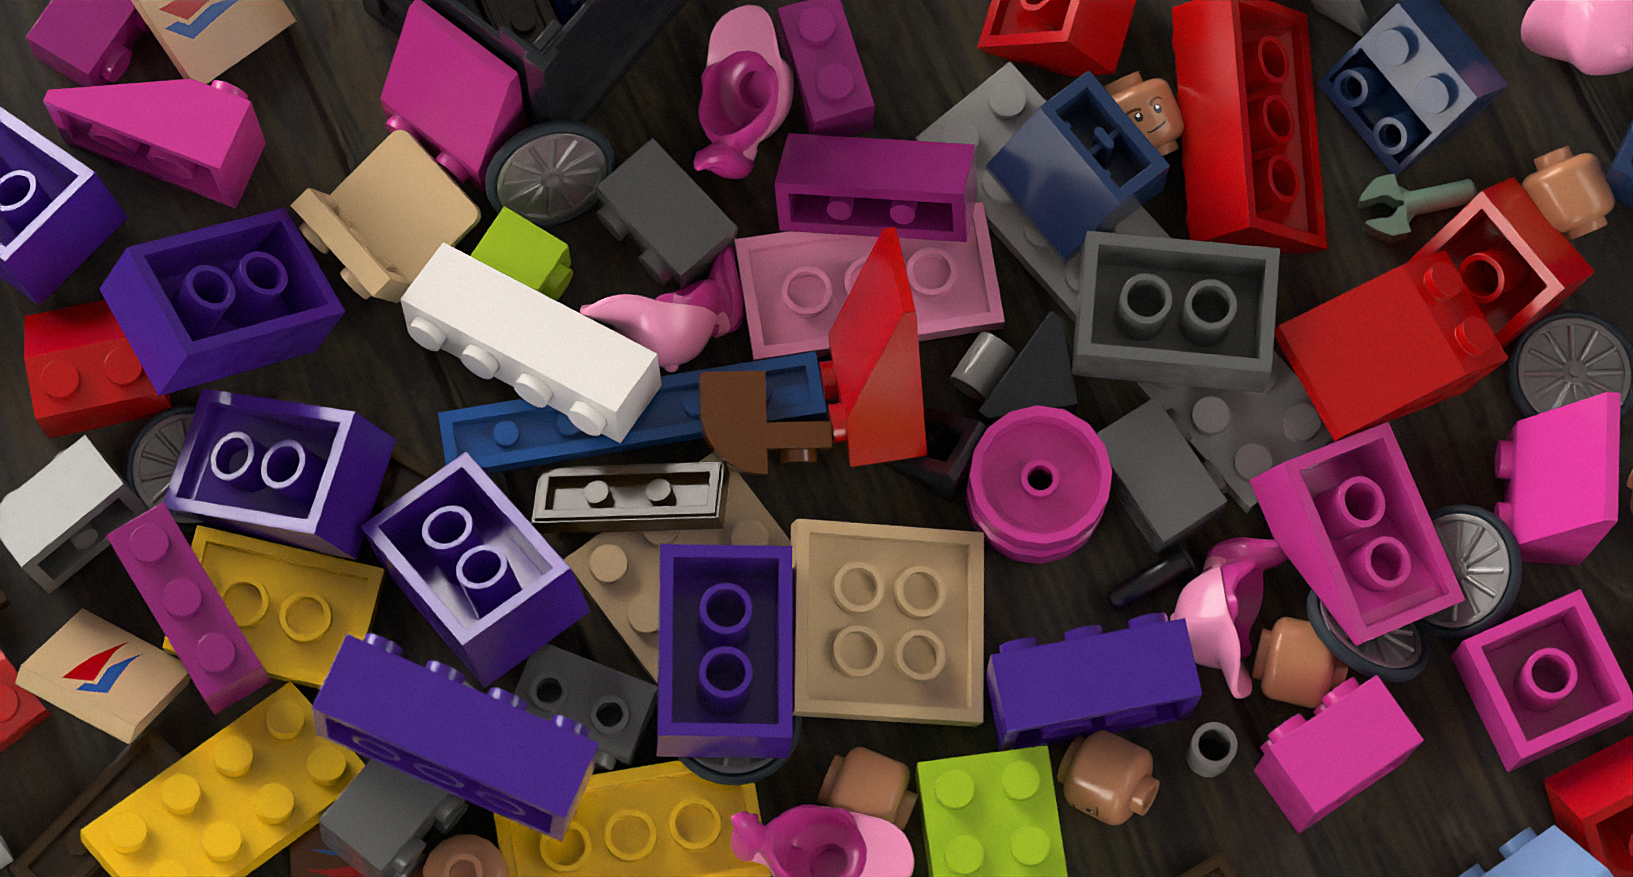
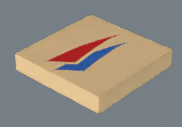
M131 0L184 79H194L204 84H208L296 22V19L283 0Z
M82 608L20 666L15 684L115 738L130 744L189 684L191 677L180 659Z

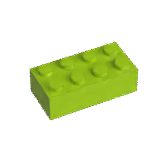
M1048 745L917 763L915 783L917 794H919L918 804L929 877H1068Z

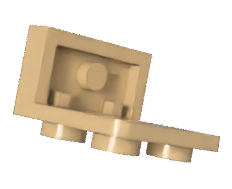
M404 130L392 132L330 195L307 188L290 205L305 221L299 229L307 240L324 254L331 250L346 266L340 272V275L357 294L364 299H368L372 295L373 297L394 303L400 301L401 297L443 242L454 248L481 219L479 207L416 138Z

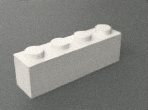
M444 242L400 299L408 333L418 344L431 351H438L440 348L460 358L462 363L477 376L484 379H491L493 376L513 386L516 392L528 403L540 408L549 405L566 414L577 428L592 436L603 434L621 443L662 386L657 353Z

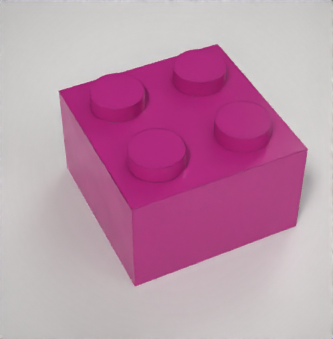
M1581 589L1463 640L1451 655L1507 773L1621 723L1633 713V693Z
M1377 675L1361 686L1354 677L1343 682L1321 699L1323 704L1313 711L1315 714L1314 718L1306 722L1301 713L1293 716L1268 735L1270 739L1260 747L1264 752V756L1254 769V772L1298 834L1402 765L1424 740Z

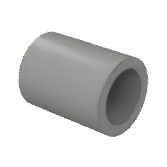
M982 331L950 376L949 381L962 394L984 404L1017 358V354L1000 338Z
M1210 722L1199 727L1186 749V760L1189 767L1196 774L1203 777H1215L1222 774L1237 752L1238 744L1234 732L1228 726L1219 722ZM1204 739L1217 741L1222 746L1225 757L1218 761L1205 758L1199 750L1198 742Z

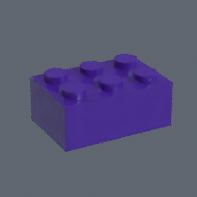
M286 207L127 247L100 287L103 297L159 396L316 352L345 313L344 308Z
M467 452L460 455L361 526L385 572L484 688L590 612L571 568Z
M660 544L657 756L788 758L792 742V546Z
M1153 613L1129 620V629L1104 633L1101 625H1090L1065 632V641L1039 646L1038 638L1029 637L1012 640L1000 645L1001 653L990 656L984 679L999 752L1073 742L1079 735L1087 738L1090 734L1100 729L1115 734L1189 719L1202 696V691L1185 618L1168 621L1166 613Z

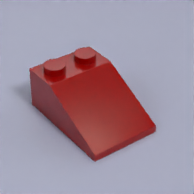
M896 227L883 228L828 334L830 361L819 362L824 399L836 398L837 400L836 404L828 405L833 442L845 441L851 467L927 456L916 308Z
M1446 250L1403 264L1279 325L1274 330L1277 342L1334 442L1464 394L1509 359Z

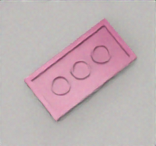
M983 202L975 203L967 242L899 238L916 308L918 341L1004 328L1005 319ZM788 231L734 239L753 361L816 351L817 357L830 355L828 334L878 237Z

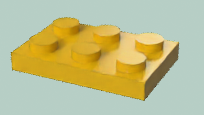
M197 525L191 549L268 676L282 681H291L295 684L321 689L346 634L362 641L366 633L371 634L387 575L385 569ZM165 637L162 647L164 651L178 656L168 638Z

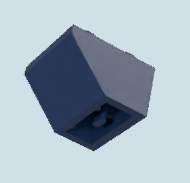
M1403 0L1397 2L1317 82L1392 174L1395 173V177L1404 173L1469 125L1509 86L1506 80L1438 0Z
M1089 70L1040 106L986 165L988 173L1064 264L1082 252L1087 231L1107 233L1161 192L1170 168L1166 160Z

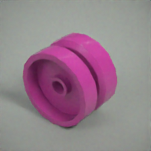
M1036 405L1009 412L987 428L973 451L965 498L973 527L977 532H984V541L990 548L1013 561L1043 564L1067 558L1089 541L1104 514V509L1109 499L1112 468L1106 446L1087 422L1064 409ZM1029 480L1043 481L1042 490L1032 488Z

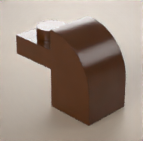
M765 371L700 372L698 375V411L701 433L713 455L720 462H725L731 470L746 476L764 478L768 475L767 452H778V463L800 464L816 463L817 451H828L832 448L831 421L767 422Z

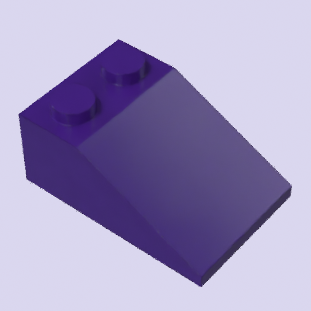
M0 107V278L40 306L128 216L96 172Z
M203 388L169 484L164 504L168 511L294 548L356 560L365 535L361 526L370 520L396 439L353 411Z

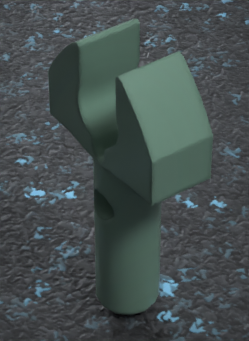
M1394 173L1376 177L1361 195L1356 209L1372 206L1376 203H1385L1391 208L1397 207L1393 216L1366 221L1362 229L1363 232L1373 238L1392 243L1408 238L1411 233L1409 223L1414 216L1467 205L1477 196V189L1472 180L1465 179L1410 192L1398 186Z

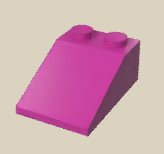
M415 0L409 7L380 97L385 118L388 120L385 123V127L390 133L396 130L409 132L428 152L436 157L435 160L459 186L468 181L483 192L486 189L487 169L495 153L507 140L528 128L519 74L425 2Z
M194 79L52 89L47 91L43 100L65 143L235 209L266 144L252 103L247 100L248 95L238 87L219 80H214L211 86Z
M1605 392L1519 420L1507 435L1506 441H1498L1495 453V477L1505 479L1504 502L1496 503L1494 514L1507 524L1515 536L1521 552L1522 562L1579 566L1618 522L1621 393Z
M1389 421L1283 462L1249 480L1274 540L1355 646L1465 601Z

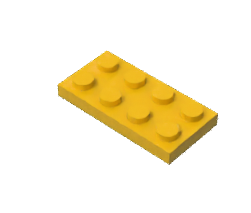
M290 681L80 830L81 842L111 877H245L318 824L319 819L365 767V764L354 751L316 735L312 713L313 705Z
M680 760L592 775L562 842L494 813L499 850L508 867L509 877H771L767 866L754 861H741L735 857L731 847V836L734 829L731 818L734 814L743 811L757 814L759 822L762 824L755 782L738 786L717 784L699 777L687 769Z

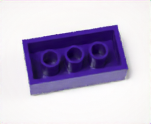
M366 633L362 641L346 634L312 706L317 736L556 840L563 841L595 768L599 743L588 739L591 731L587 727L560 715H553L551 722L528 713L526 712L528 703L505 690L491 688L487 695L463 684L466 677L462 673L440 662L429 660L426 667H422L400 657L403 652L401 647L378 635Z

